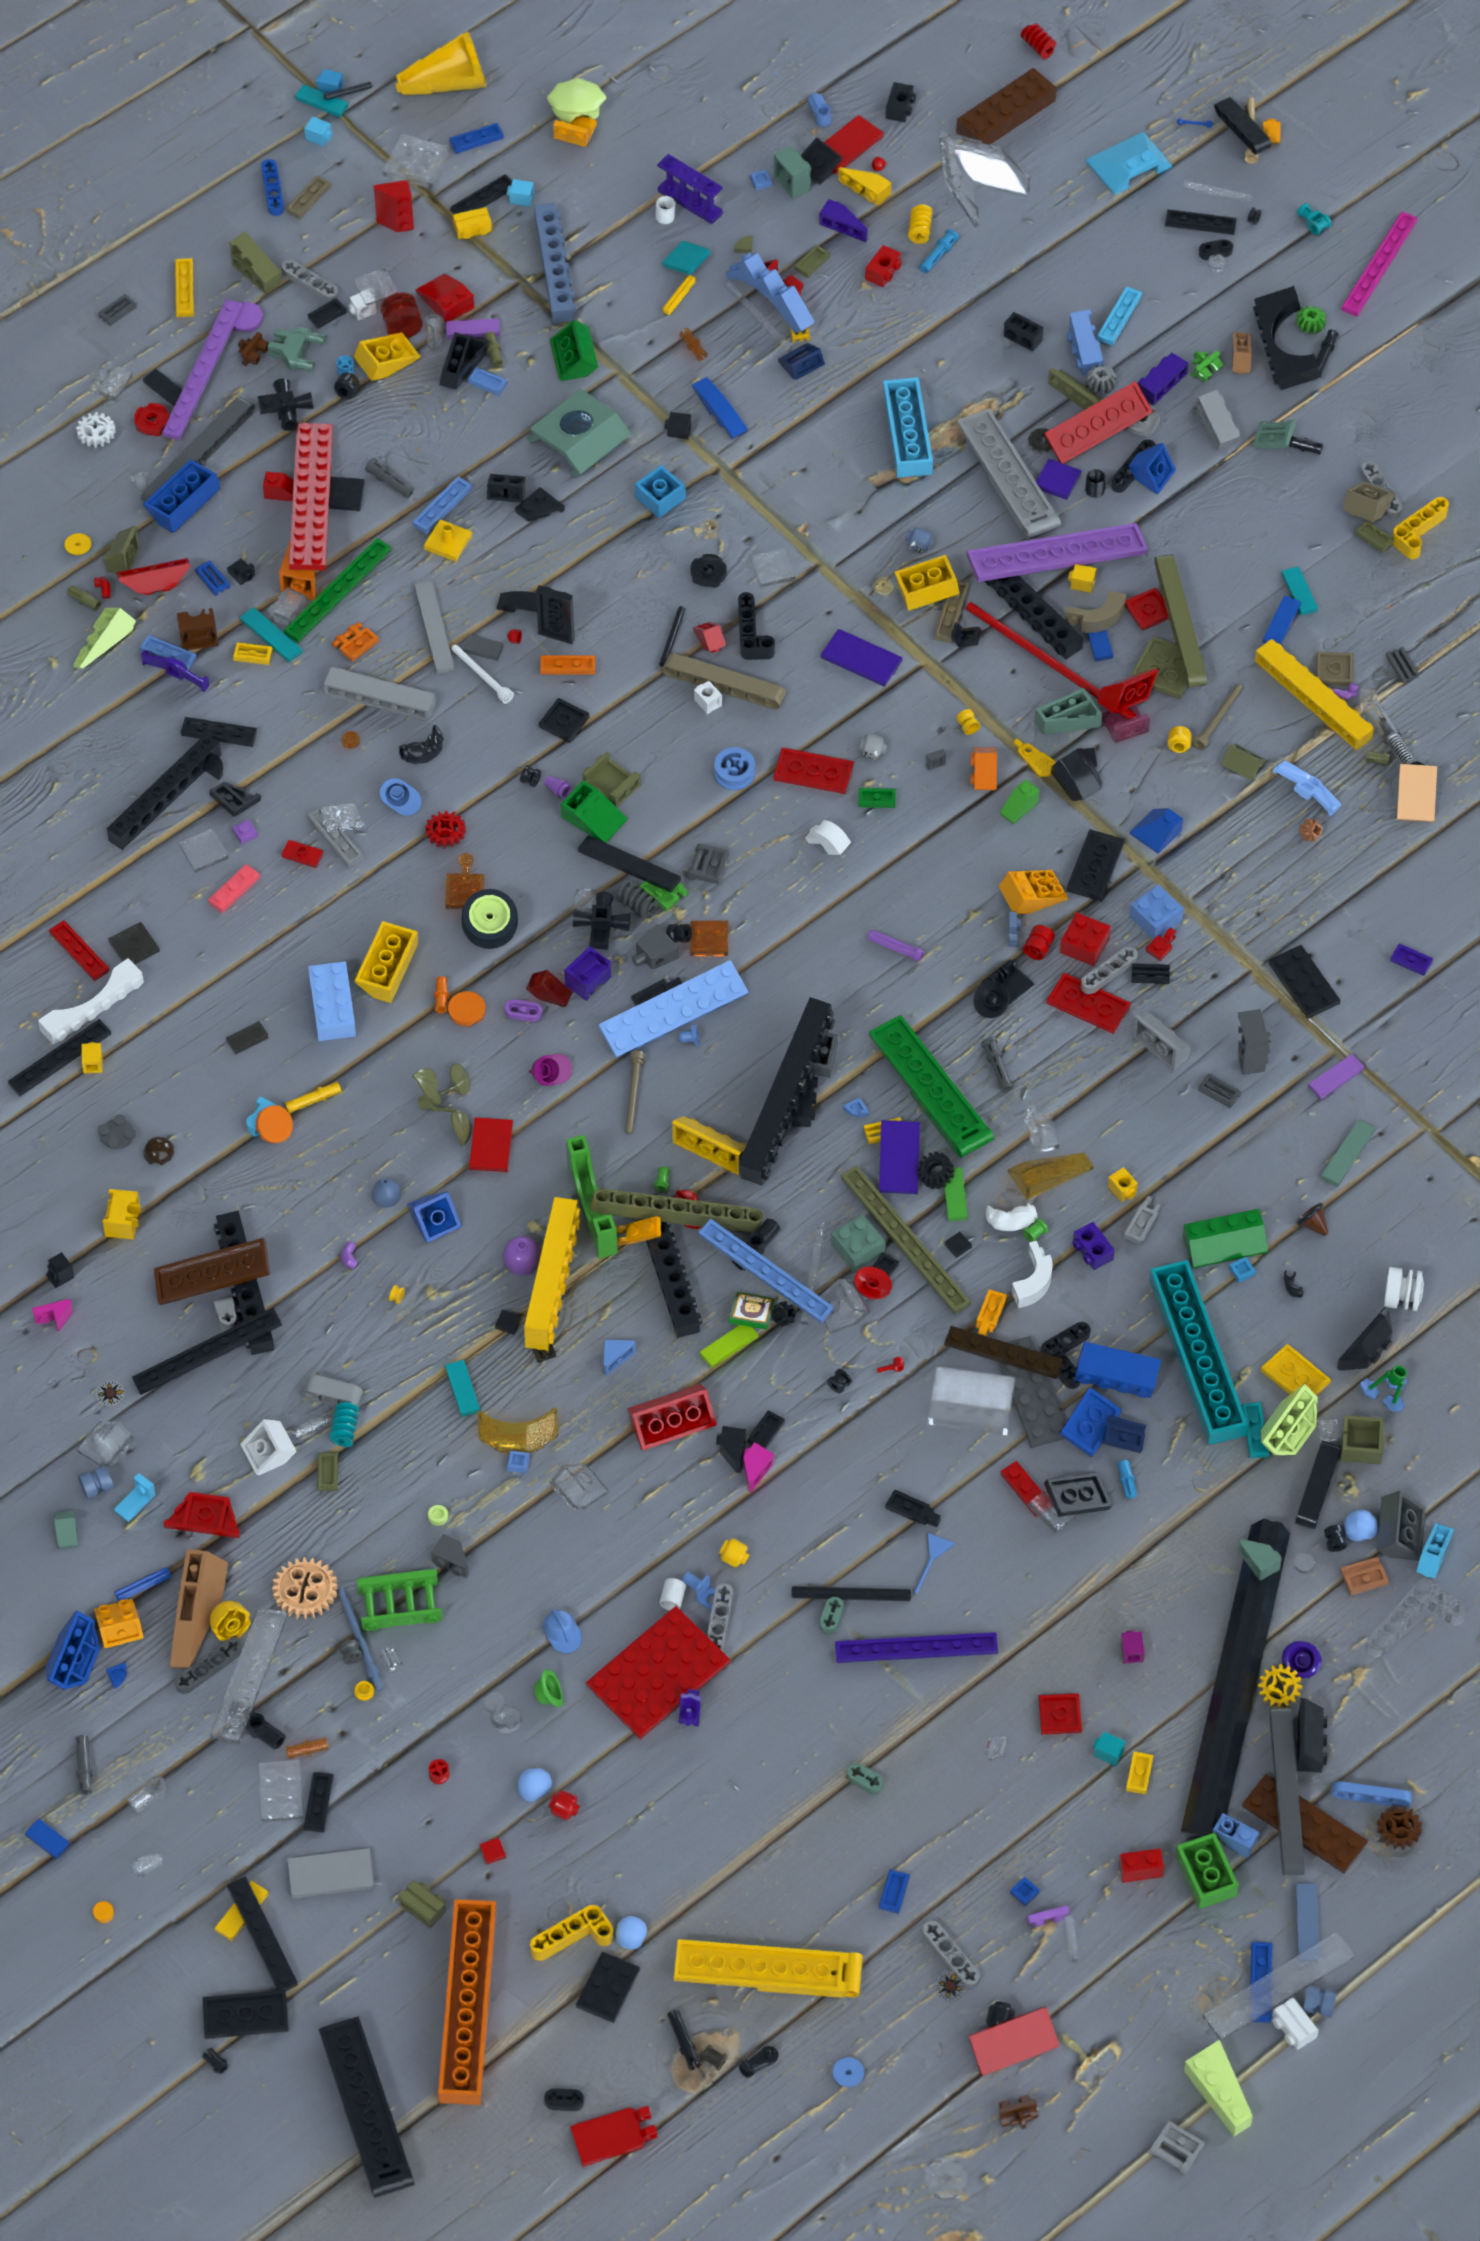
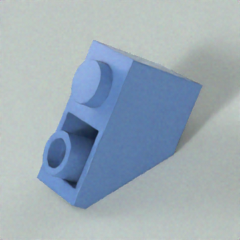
M1224 1813L1213 1829V1832L1230 1850L1247 1859L1258 1843L1259 1832Z

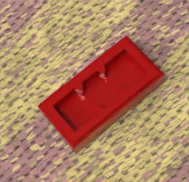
M288 839L281 856L282 858L317 868L323 855V850Z

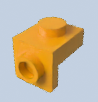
M1266 119L1262 123V128L1271 143L1280 144L1281 122H1277V119Z

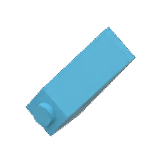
M1435 1523L1422 1551L1417 1573L1425 1577L1436 1578L1454 1529Z

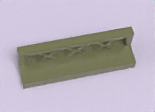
M1052 367L1049 370L1048 384L1084 410L1102 400L1061 369L1057 371Z

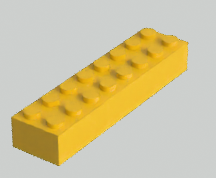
M554 1197L524 1326L525 1348L548 1351L549 1345L554 1343L555 1333L553 1331L558 1326V1311L562 1309L561 1296L565 1295L566 1291L565 1278H569L570 1267L568 1266L569 1262L572 1263L574 1254L572 1248L577 1243L576 1230H579L581 1225V1219H579L581 1209L578 1208L577 1200Z

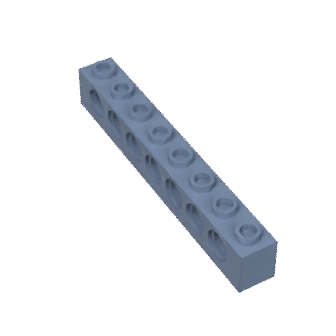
M555 202L534 205L535 221L552 322L572 321L573 314L576 313V304L572 303L574 293L573 289L569 288L572 286L571 276H567L569 264L568 262L565 263L567 252L562 247L565 246L564 236H560V233H563L562 223H558L560 211L556 209Z

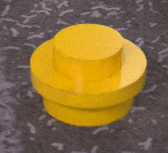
M367 1681L359 1682L354 1688L355 1697L361 1701L370 1700L374 1695L373 1685Z

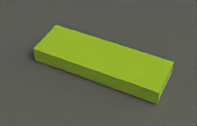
M739 1325L701 1350L700 1356L712 1369L758 1338V1333L752 1327Z

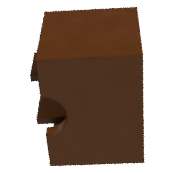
M209 608V614H205V609H202L201 614L198 616H191L188 612L177 613L183 649L193 650L218 646L213 608Z

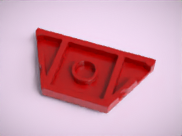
M189 1492L184 1501L174 1509L173 1515L164 1521V1528L240 1538V1532L229 1497Z

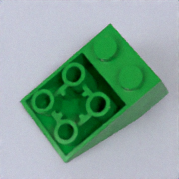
M584 780L560 804L561 818L605 843L628 820L597 788Z

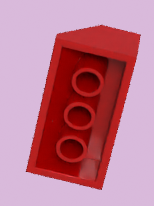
M702 1384L627 1408L632 1428L642 1450L717 1426L707 1389Z

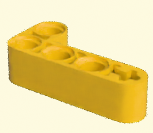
M1437 497L1398 524L1393 530L1394 547L1407 558L1417 559L1420 556L1422 547L1420 536L1447 517L1449 501L1444 497Z
M589 1905L533 1937L530 1942L531 1956L534 1960L543 1961L591 1934L598 1945L608 1946L613 1941V1927L600 1907ZM595 1915L598 1918L591 1920L588 1917ZM572 1926H579V1927H580V1928L577 1929V1930L571 1929ZM608 1932L609 1934L606 1936H601L599 1933ZM561 1936L562 1939L554 1940L553 1937Z

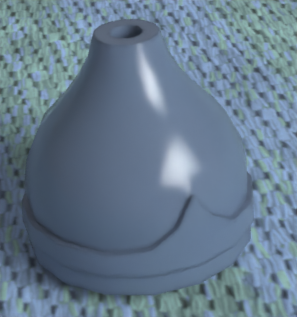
M382 1178L374 1184L372 1199L378 1206L388 1208L400 1201L401 1189L393 1179Z

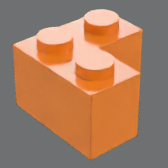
M974 747V752H970L971 766H974V774H970V785H974V790H997L996 747Z

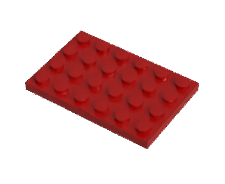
M675 1606L586 1682V1686L639 1739H642L680 1706L681 1694H686L687 1689L699 1690L730 1663V1658Z

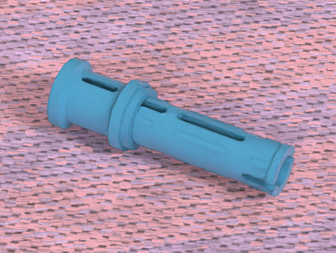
M947 229L943 238L937 241V246L920 264L919 269L925 274L928 273L941 256L950 251L952 244L959 240V235L954 230Z

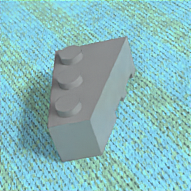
M1217 390L1199 396L1191 411L1193 414H1198L1201 419L1199 420L1200 425H1205L1208 430L1207 436L1215 448L1219 450L1236 443L1240 437V432L1232 421L1231 412L1224 405L1223 396L1219 395Z

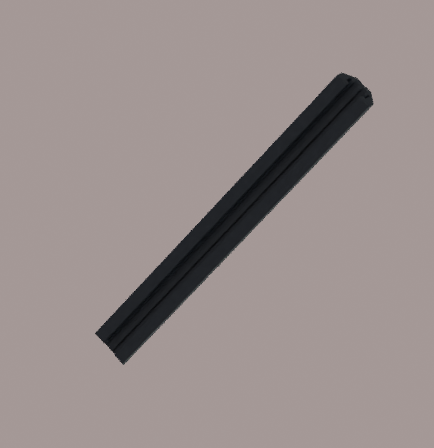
M1263 1518L1250 1527L1248 1541L1267 1544L1274 1551L1276 1550L1282 1559L1280 1570L1259 1581L1243 1559L1181 1832L1201 1836L1212 1834L1223 1813L1227 1815L1290 1538L1289 1531L1278 1521L1274 1522Z

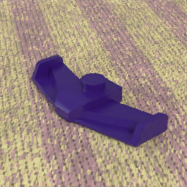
M147 650L141 653L143 666L148 664L166 669L167 674L180 680L184 678L199 686L202 692L208 689L209 678L207 676L200 678L185 668L182 661L170 656L168 658H160L149 655Z

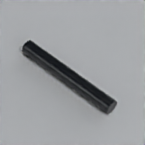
M369 81L323 94L324 100H329L372 88V83Z

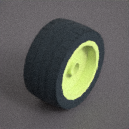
M495 889L477 891L468 898L462 909L463 931L470 942L484 949L501 947L513 938L517 930V908L513 900L502 891Z

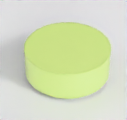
M442 1505L432 1506L428 1511L429 1522L435 1526L445 1524L448 1520L447 1509Z

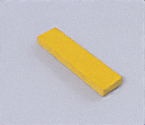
M193 258L175 259L176 317H194Z

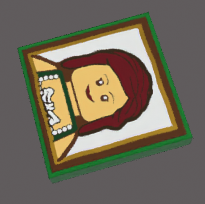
M737 1292L730 1313L729 1323L767 1330L775 1298Z

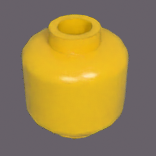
M1184 726L1171 728L1167 737L1169 749L1175 753L1186 752L1191 746L1192 736L1190 730Z
M731 1538L729 1541L725 1540L718 1553L721 1555V1561L734 1568H737L740 1563L744 1565L750 1555L746 1553L748 1550L747 1545L735 1538Z

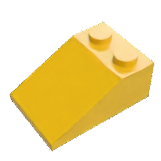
M402 332L359 341L353 356L371 381L387 378L420 359V355Z

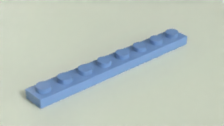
M712 1219L700 1230L699 1236L819 1323L822 1324L834 1310V1307Z

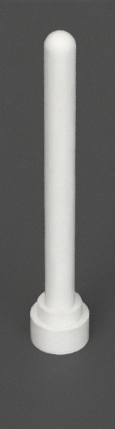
M452 646V651L497 692L499 700L504 704L512 700L514 693L509 688L499 685L459 646Z

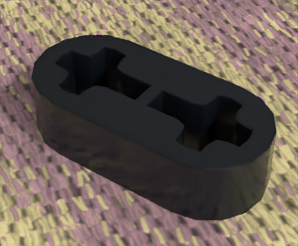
M554 2088L549 2089L545 2093L544 2102L545 2106L550 2110L578 2111L584 2106V2095L576 2089ZM552 2096H556L557 2100L555 2103H551L550 2099ZM576 2096L578 2101L576 2104H572V2099Z

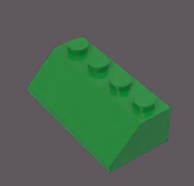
M1259 1209L1184 1224L1182 1237L1193 1269L1268 1253L1264 1223Z

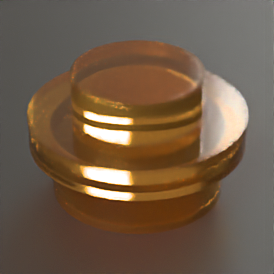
M348 731L342 736L341 742L345 748L353 749L359 745L360 738L354 731Z

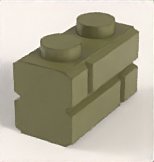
M413 1880L398 1896V1903L427 1927L432 1928L446 1912L445 1900L440 1895H433L429 1892L430 1889L423 1882L418 1883Z

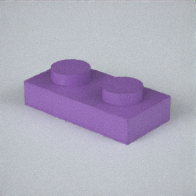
M1067 1905L1030 1914L1025 1918L1027 1926L1033 1924L1035 1928L1046 1925L1045 1921L1053 1919L1054 1923L1066 1920L1065 1916L1069 1915L1070 1912Z

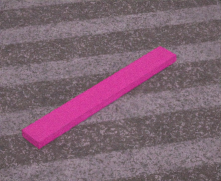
M1405 212L1400 213L1342 305L1341 311L1358 317L1415 226L1417 217Z

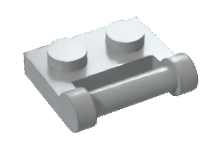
M1169 2121L1150 2148L1149 2154L1154 2157H1160L1179 2169L1181 2174L1186 2175L1205 2147V2142ZM1164 2144L1187 2159L1185 2162H1182L1160 2147Z

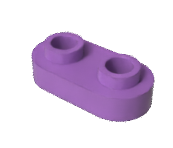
M512 999L505 1004V1014L510 1019L537 1022L542 1018V1007L536 1002Z

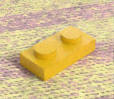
M1133 1751L1126 1791L1146 1795L1154 1755Z

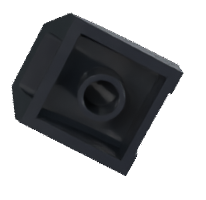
M1077 748L1062 759H1059L1050 771L1072 801L1087 798L1100 790L1103 784L1097 770L1082 748Z

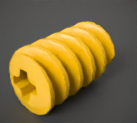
M916 205L911 209L908 238L915 244H924L929 241L933 214L931 207Z

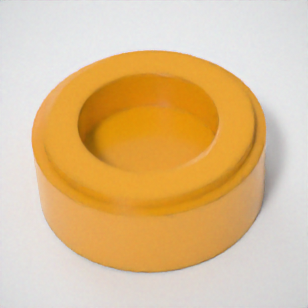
M106 1901L98 1902L93 1908L95 1920L99 1923L111 1921L114 1916L113 1906Z

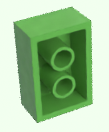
M1215 1833L1176 1846L1175 1857L1199 1909L1237 1896L1239 1885Z

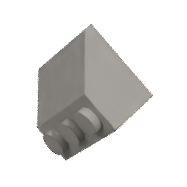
M1150 1013L1137 1014L1135 1016L1133 1038L1169 1068L1175 1071L1190 1058V1045L1185 1040H1181L1176 1036L1172 1029L1164 1026L1159 1018L1152 1016Z

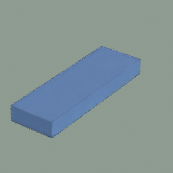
M148 635L140 646V652L147 650L149 655L160 658L173 657L182 661L188 670L197 658L195 653L151 635Z

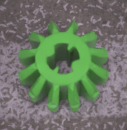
M1307 305L1306 308H1301L1296 316L1297 327L1300 328L1301 332L1306 331L1307 335L1310 332L1314 335L1317 331L1321 332L1326 325L1325 312H1322L1321 308L1316 309L1315 305L1313 307Z

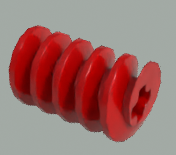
M1038 23L1028 25L1021 31V38L1042 59H1047L1052 55L1056 47V41L1052 40V37L1048 36V33L1044 32V29Z

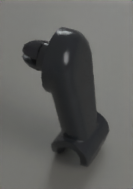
M773 2046L763 2047L748 2060L745 2058L739 2065L740 2072L746 2078L752 2077L755 2071L770 2066L777 2061L779 2057L778 2050Z

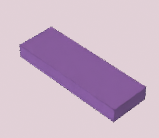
M499 319L446 321L447 339H452L454 332L474 338L484 337L487 332H494L496 336H500Z
M1351 1054L1310 1082L1308 1087L1321 1100L1362 1072L1365 1066Z

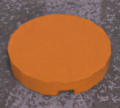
M460 992L449 1001L448 1013L451 1020L460 1026H472L476 1022L479 1023L485 1016L486 1005L484 999L474 992Z
M271 1105L258 1113L256 1130L259 1132L262 1140L271 1144H277L285 1141L291 1135L293 1121L285 1108Z

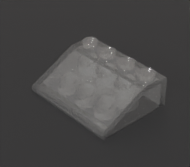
M937 1367L929 1413V1424L1007 1435L1015 1377Z

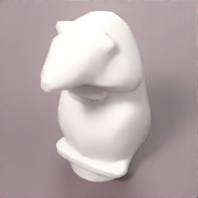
M1027 1203L1026 1206L1015 1207L1007 1213L993 1209L989 1205L986 1207V1219L995 1230H1022L1028 1228L1037 1219L1036 1209L1030 1203Z

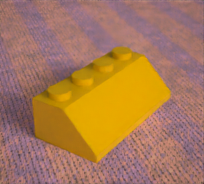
M382 921L356 976L355 983L373 998L392 1003L418 946V932Z
M682 1116L672 1122V1141L674 1144L740 1175L738 1164L746 1144L738 1143L728 1135H722L713 1128L698 1123L693 1118L689 1119Z

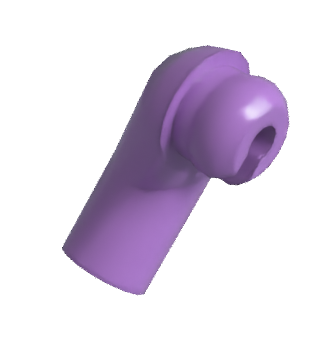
M1350 683L1349 688L1346 690L1334 688L1333 692L1340 699L1349 700L1358 694L1359 686L1356 683Z

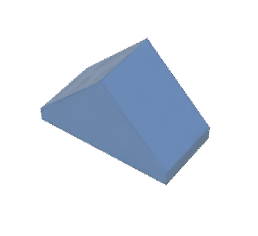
M605 1340L604 1374L606 1376L636 1353L634 1341Z

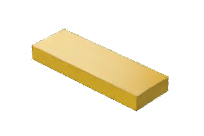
M251 1881L250 1886L261 1905L269 1895V1892ZM235 1903L215 1927L217 1933L231 1942L245 1925Z

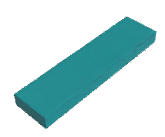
M254 607L240 617V621L266 644L271 646L288 663L303 653L302 648Z

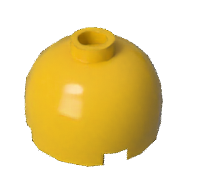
M223 1601L212 1610L209 1624L215 1636L221 1641H226L235 1635L239 1638L250 1626V1613L239 1602Z

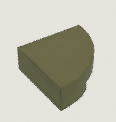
M746 236L738 240L734 247V253H752V236Z

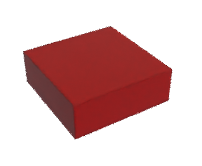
M499 1838L479 1844L486 1865L506 1858Z

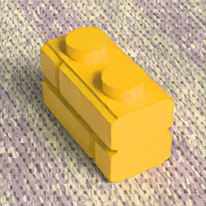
M486 207L452 215L453 226L458 240L469 239L472 236L486 235L492 232V223Z

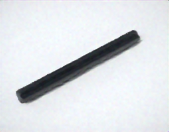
M793 1586L791 1596L792 1598L804 1599L838 1597L842 1600L910 1601L911 1590Z

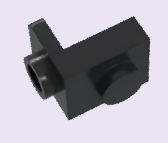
M956 622L951 631V637L958 647L975 646L979 644L982 630L979 626L962 628L960 623Z

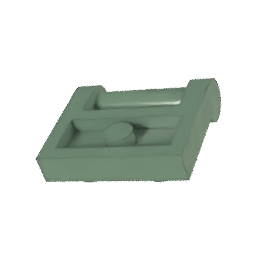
M1295 420L1273 423L1260 421L1253 444L1255 449L1288 448L1292 432L1296 428Z

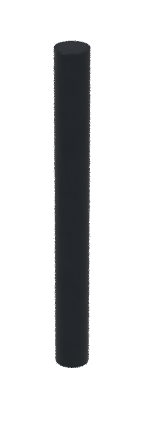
M683 606L678 607L659 663L661 667L664 666L668 655L671 653L685 612V607Z

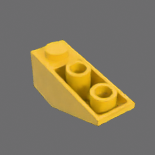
M842 167L838 169V180L843 185L848 186L855 193L862 195L869 202L877 206L891 195L892 183L879 174Z

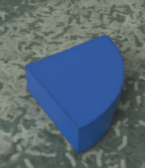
M125 1662L106 1669L114 1689L119 1687L126 1678L127 1668Z

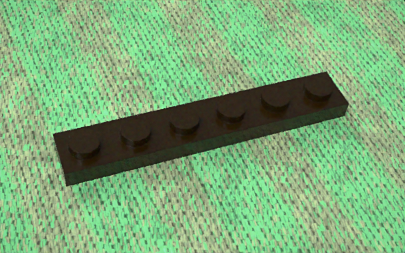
M950 1326L944 1346L1054 1379H1057L1063 1364V1359L954 1326Z

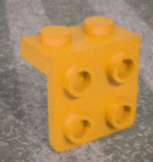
M584 116L574 118L571 123L555 120L553 124L554 139L586 147L597 126V121Z

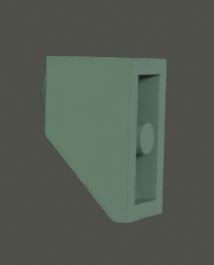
M1244 1539L1239 1541L1238 1552L1259 1581L1280 1570L1281 1556L1270 1545Z

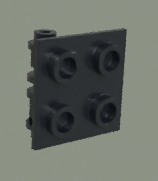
M1015 959L1008 960L981 981V983L986 981L1002 983L1009 992V1004L1034 985L1028 977L1016 968L1018 963Z

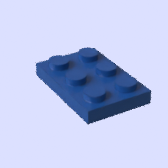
M1089 1387L1059 1435L1092 1457L1103 1441L1107 1422L1106 1418L1108 1415L1118 1417L1122 1409Z

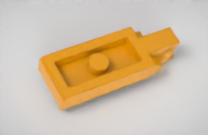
M988 1290L976 1322V1328L979 1329L978 1334L987 1336L988 1332L993 1333L1006 1303L1007 1294Z

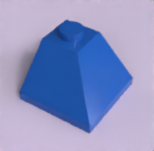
M1159 443L1138 453L1129 465L1134 478L1155 494L1160 493L1176 471L1164 443Z
M1169 808L1153 809L1130 831V835L1159 854L1182 832L1183 818Z
M447 1191L427 1195L407 1204L414 1223L427 1243L462 1227Z

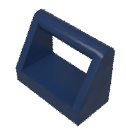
M809 343L778 358L780 365L795 380L825 364L820 348Z

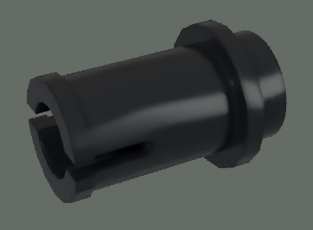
M208 2048L207 2051L211 2057L204 2052L202 2058L213 2067L215 2073H224L228 2068L227 2060L222 2059L213 2048Z

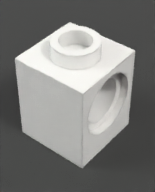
M369 290L349 297V311L351 315H355L357 320L377 313L376 301Z
M710 681L700 684L694 689V700L707 715L722 706V694Z

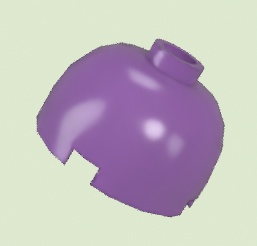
M517 1236L506 1244L503 1260L505 1267L510 1269L511 1273L520 1276L530 1275L533 1273V1270L538 1268L541 1248L535 1240L527 1236Z

